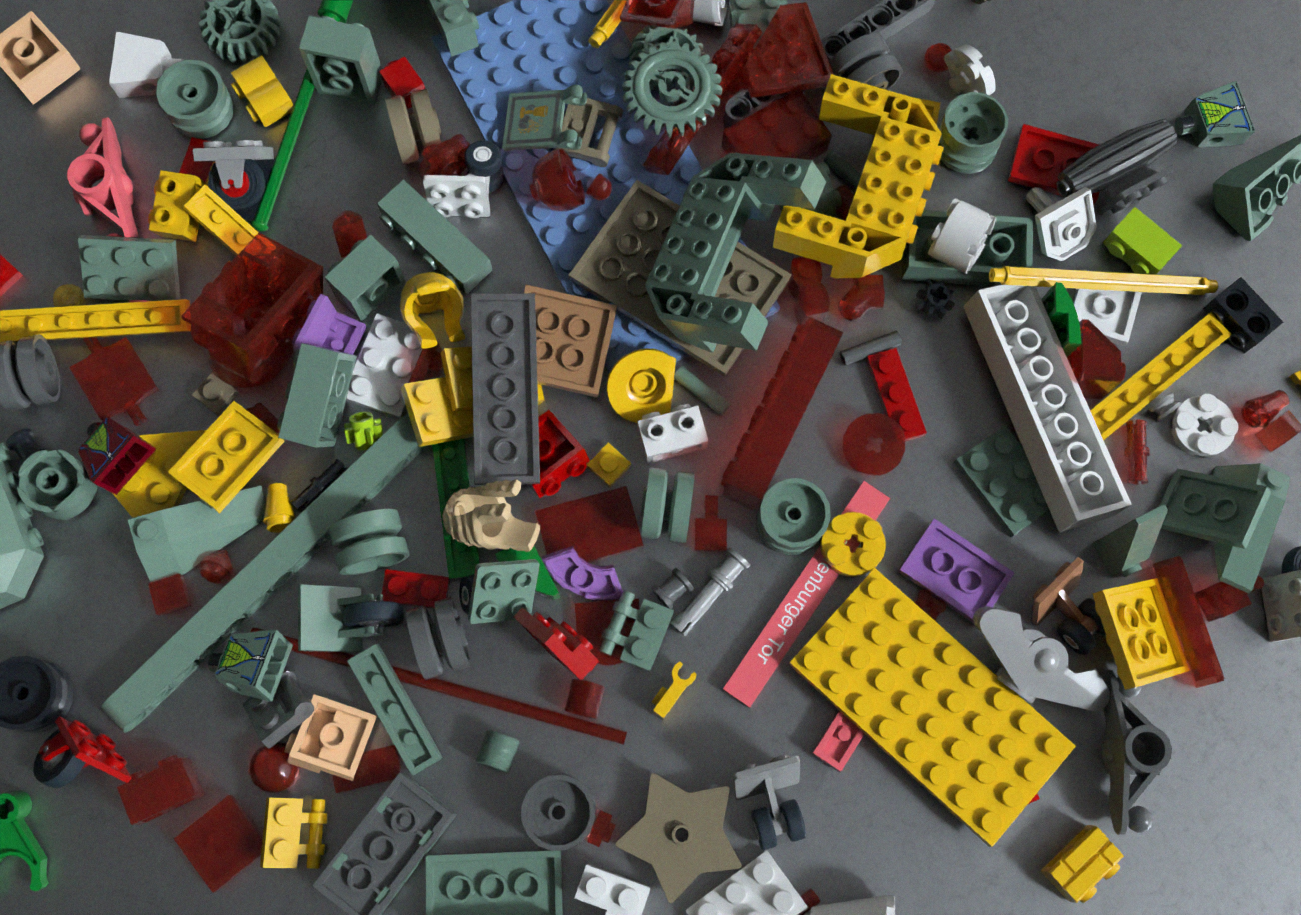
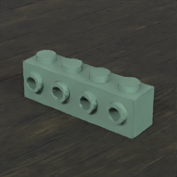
M425 0L451 57L479 47L475 32L476 29H479V24L475 13L467 11V8H469L468 0Z
M404 179L377 203L381 213L379 218L382 223L391 231L394 228L402 234L401 240L411 250L417 248L423 254L422 259L432 270L438 268L466 295L492 271L490 259Z

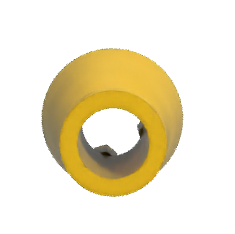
M274 483L267 487L268 495L263 523L267 525L268 531L281 533L296 517L288 496L287 485Z

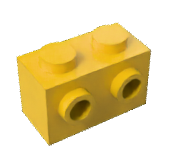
M160 170L159 179L156 180L154 185L155 200L153 209L150 210L148 215L149 230L161 237L196 242L200 223L183 209V206L207 183L195 175Z

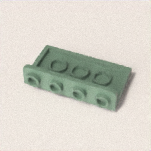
M544 850L427 855L426 915H563L561 851Z

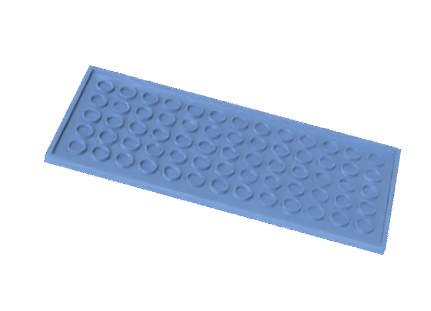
M512 0L476 16L479 29H476L475 32L479 47L452 57L441 33L432 36V43L483 139L493 142L500 149L504 179L566 294L604 302L569 280V274L636 180H639L680 206L692 177L703 170L685 137L680 135L677 127L673 129L670 138L667 135L666 127H663L659 135H656L655 124L649 126L648 130L645 131L643 126L645 118L635 123L634 114L636 111H633L631 114L627 112V105L631 101L628 103L623 101V95L626 92L623 91L622 84L627 81L624 73L632 70L629 67L630 57L628 56L632 45L619 23L609 39L603 42L599 48L592 47L588 42V39L593 34L594 27L610 7L607 0ZM573 85H580L583 88V92L587 93V98L619 106L624 111L622 119L617 122L608 151L610 158L606 167H599L590 161L555 153V148L504 151L502 149L508 100L511 93L564 90ZM656 90L651 91L652 97L661 104L659 92ZM565 103L564 116H565V113H566V110H567V107H568V104H566V103ZM598 115L588 146L590 148L597 149L606 120L604 116ZM740 236L738 242L746 246ZM777 300L765 318L780 311L781 307ZM616 310L604 366L608 374L620 358L638 349L650 348L663 351L676 358V362L689 356V354Z

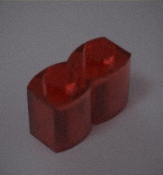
M806 257L793 258L788 272L792 276L787 285L795 299V317L802 328L823 324L829 311L830 299L826 288L821 283L823 276L821 264L819 261Z

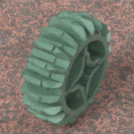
M271 0L204 1L206 10L199 11L201 21L198 23L204 43H207L209 50L214 54L217 53L219 58L224 60L228 57L229 61L233 64L238 58L246 64L248 57L256 59L260 52L268 55L267 46H275L276 41L274 38L280 37L278 27L281 26V20L278 16V10ZM258 13L262 15L259 26L255 24V17ZM221 23H224V33L221 36L219 34V28Z
M666 21L660 24V26L653 22L649 27L644 26L640 33L634 37L629 49V67L631 61H639L638 53L644 52L648 55L649 46L659 50L661 42H664L667 48L671 46L673 41L677 42L678 48H681L684 43H688L689 51H692L694 48H700L699 57L707 55V53L703 52L704 44L696 43V35L690 36L687 34V28L680 30L676 23L670 27ZM666 69L660 72L662 74L669 71L680 73L685 79L686 88L692 92L694 91V83L691 77L684 71ZM651 83L650 92L653 90L659 92L658 87Z

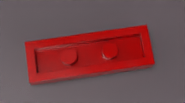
M897 348L867 356L866 363L895 445L924 437L927 431Z

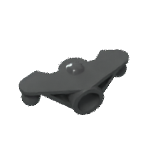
M1105 670L1102 679L1109 689L1110 700L1103 708L1106 729L1102 736L1101 753L1105 770L1110 776L1108 805L1112 825L1117 835L1126 834L1127 827L1134 832L1143 833L1152 826V815L1145 807L1133 806L1131 808V806L1156 775H1160L1161 770L1168 765L1172 755V746L1167 735L1154 726L1127 699L1138 695L1142 686L1125 690L1119 676L1116 678L1113 670ZM1126 721L1131 725L1132 728L1127 729ZM1135 738L1141 740L1145 745L1146 758L1142 763L1137 761L1132 752V742ZM1130 775H1137L1130 784Z

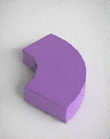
M573 546L542 556L548 572L563 588L591 600H613L621 597L623 591L614 565L597 566L589 564L579 557Z

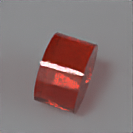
M1288 409L1258 430L1254 435L1271 453L1300 433L1301 423Z

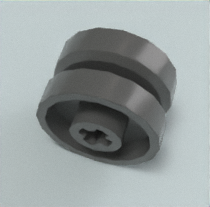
M870 33L857 38L838 51L826 66V74L829 79L831 74L890 90L899 81L904 69L893 54L888 55L890 48L884 38L879 33Z
M38 334L20 338L17 344L12 340L0 342L1 405L6 410L13 411L27 408L31 402L42 405L58 401L61 387L59 370L52 349L46 339Z
M451 597L435 601L433 606L434 624L429 611L425 607L418 606L406 610V621L411 643L425 680L443 674V653L448 666L454 671L471 667L466 632Z
M549 775L537 781L526 792L521 805V822L527 836L538 846L550 851L568 850L581 844L591 833L596 820V803L590 790L578 779L567 775ZM556 806H562L565 809V815L562 819L554 818L552 815V811L555 810Z

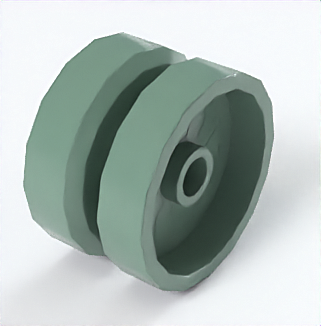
M189 59L174 63L163 72L157 82L156 96L160 107L179 133L189 138L206 139L215 136L228 126L233 117L234 103L231 94L220 74L208 63Z
M650 467L647 488L644 487L641 517H643L641 538L658 539L661 536L663 520L669 521L667 533L669 541L686 543L695 473L678 471L674 478L673 490H667L669 475L667 470Z
M801 478L784 479L774 484L765 493L756 515L757 531L763 542L773 551L784 555H799L812 549L827 531L831 519L830 504L824 492L814 483ZM793 513L796 520H792L788 514Z
M378 509L362 512L339 520L329 527L328 531L332 545L342 549L335 557L341 575H358L374 572L398 564L410 556L405 538L396 536L403 528L397 510Z

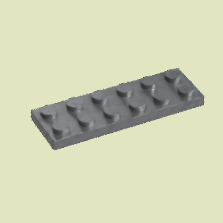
M535 293L471 294L474 485H485L505 479L510 481L517 479L521 484H540Z

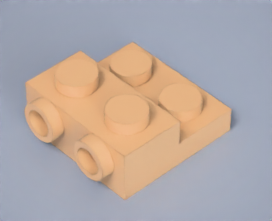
M314 694L311 700L314 706L313 714L302 722L298 734L291 733L284 752L289 754L288 763L319 774L321 771L353 781L377 716Z

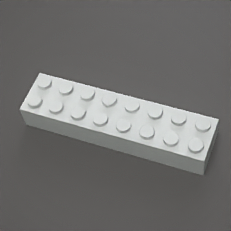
M998 285L978 290L963 307L1059 533L1113 517L1131 506L1129 497L1036 287Z

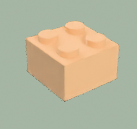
M32 11L0 33V68L33 105L81 69L67 49Z

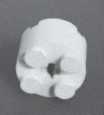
M955 198L948 208L946 215L949 217L945 224L940 222L931 239L934 241L928 251V255L967 274V271L971 270L985 246L984 242L987 234L990 235L993 230L996 217Z

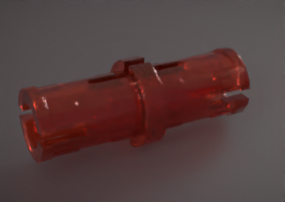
M1129 420L1126 422L1127 448L1124 449V456L1128 457L1127 483L1139 485V481H1141L1143 485L1149 483L1147 457L1150 456V449L1147 447V421L1135 420L1136 424H1133V420Z

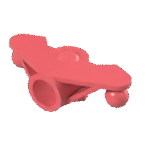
M109 117L102 118V127L94 123L85 124L80 129L79 137L81 142L89 146V148L83 155L71 162L67 170V179L73 188L74 199L81 206L84 215H92L93 210H95L123 231L124 237L139 238L131 209L134 201L132 193L133 184L122 166V152L112 121ZM103 179L97 186L92 187L96 181ZM117 209L119 218L110 211ZM110 233L106 235L113 237H123L122 235H119L117 233Z

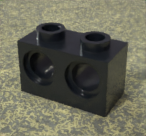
M1242 277L1237 279L1203 308L1207 314L1211 312L1232 334L1229 337L1230 342L1244 353L1252 349L1284 323ZM1226 302L1231 303L1234 307V310L1230 309L1227 306ZM1247 324L1254 328L1255 333L1250 331Z

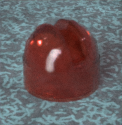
M599 173L591 183L586 194L596 200H605L611 194V182Z

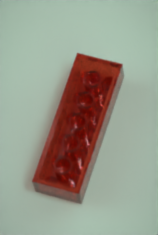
M810 316L804 326L798 324L791 338L788 351L785 350L777 366L774 377L778 379L772 377L761 401L764 407L757 406L747 429L751 433L744 432L734 455L737 461L730 460L722 476L723 479L720 485L725 486L722 496L754 512L757 511L843 335L842 331Z

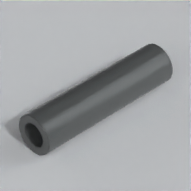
M894 331L839 352L843 365L846 366L865 359L869 355L902 345V339L899 332Z

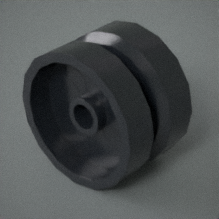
M31 656L11 657L0 663L1 727L29 733L43 732L56 726L55 721L59 716L64 718L68 714L73 702V684L68 673L58 664Z

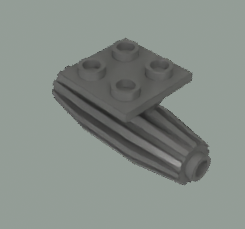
M1161 119L1127 130L1087 151L1059 173L1058 181L1056 182L1058 192L1061 196L1068 197L1084 187L1090 189L1091 194L1107 189L1108 203L1098 210L1100 216L1110 210L1113 214H1116L1128 207L1133 201H1140L1154 193V190L1166 184L1167 180L1165 177L1175 170L1173 165L1159 172L1150 167L1153 162L1177 143L1174 127L1170 125V122Z

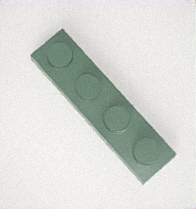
M379 643L347 660L410 774L414 776L441 760L443 757Z

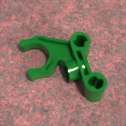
M23 790L0 794V863L7 856H18L25 860L32 874L29 887L32 891H39L47 887L49 883L47 879L48 858L24 820L32 810V799ZM10 802L14 806V811L9 812L7 807Z

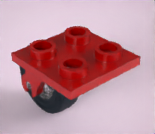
M60 716L55 721L59 729L44 741L36 755L33 766L35 778L40 783L52 788H61L67 785L83 768L89 765L126 783L132 779L125 767L127 764L126 760L114 749L116 743L110 737L103 733L97 736L91 733L90 729L78 720L70 722Z

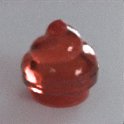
M227 550L213 552L205 556L200 563L201 576L215 584L224 583L225 579H229L233 573V566Z

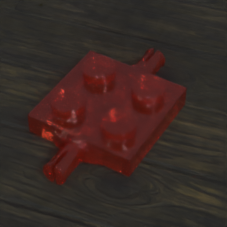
M91 337L94 345L89 338H83L91 354L69 368L99 418L103 421L105 418H110L115 414L127 412L135 426L141 425L135 414L138 415L142 423H145L147 418L138 405L146 397L159 391L127 337L105 347H102L97 337Z

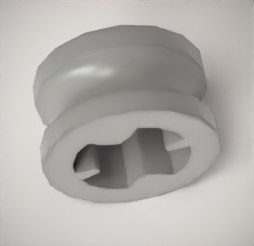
M1170 393L1149 409L1151 412L1158 414V421H1161L1182 405L1180 401H1174L1173 393Z

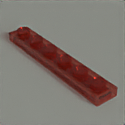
M736 23L728 32V37L720 49L714 53L710 64L717 65L716 74L721 76V82L718 85L722 87V93L761 36L762 31L757 24ZM695 121V133L692 132L688 125H685L683 136L680 135L676 127L669 138L665 128V132L657 144L650 150L649 156L643 164L649 173L669 176L701 127V122Z

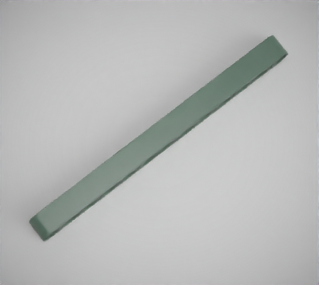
M409 414L399 419L103 703L101 709L124 733L131 731L140 724L330 540L328 529L332 524L357 514L426 447L418 446Z

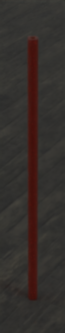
M253 627L250 632L265 631V630H264V629L257 628V627ZM283 635L293 645L291 649L293 652L350 667L347 660L356 656L345 652L298 651V639ZM392 666L398 679L403 683L624 745L626 731L438 678L425 680L420 673Z

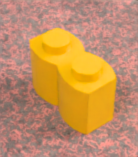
M262 55L230 72L235 80L231 83V86L240 100L246 98L249 104L245 108L254 122L260 120L263 126L267 127L292 112L294 105Z

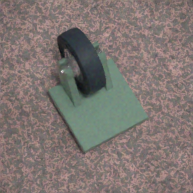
M298 585V651L362 652V638L384 635V627L403 623V605L383 601V594L361 595V587Z

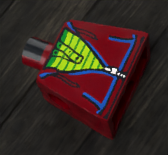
M108 417L102 422L92 423L87 428V435L89 437L79 447L78 453L90 480L94 484L117 495L154 453L156 448L127 427Z

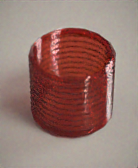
M572 679L564 710L575 715L597 719L605 687L585 680Z

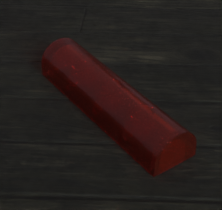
M1176 556L1152 564L1195 688L1224 681L1225 677L1182 557Z

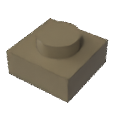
M212 371L192 396L219 417L239 392Z

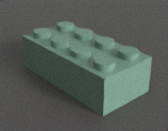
M924 210L922 217L915 216L913 224L917 225L918 229L913 244L906 243L903 252L902 280L925 282L930 280L931 282L939 283L943 280L944 283L992 287L1002 285L1000 282L989 281V271L991 268H1002L1003 266L1032 268L1033 218L993 215L996 217L993 230L990 235L987 234L984 242L985 246L971 270L965 274L928 255V251L934 241L931 238L937 225L940 222L945 224L949 216L944 211Z

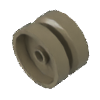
M427 89L411 93L410 99L414 111L411 113L408 112L405 99L401 95L385 98L394 137L403 164L418 161L420 155L416 141L420 140L422 141L425 154L429 158L444 155L439 136L442 135L436 109L431 106Z

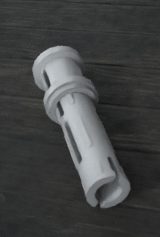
M729 547L726 550L727 555L716 568H711L708 571L709 574L707 576L709 578L680 613L670 622L682 635L686 636L723 591L730 590L733 587L732 582L740 572L750 567L748 561Z

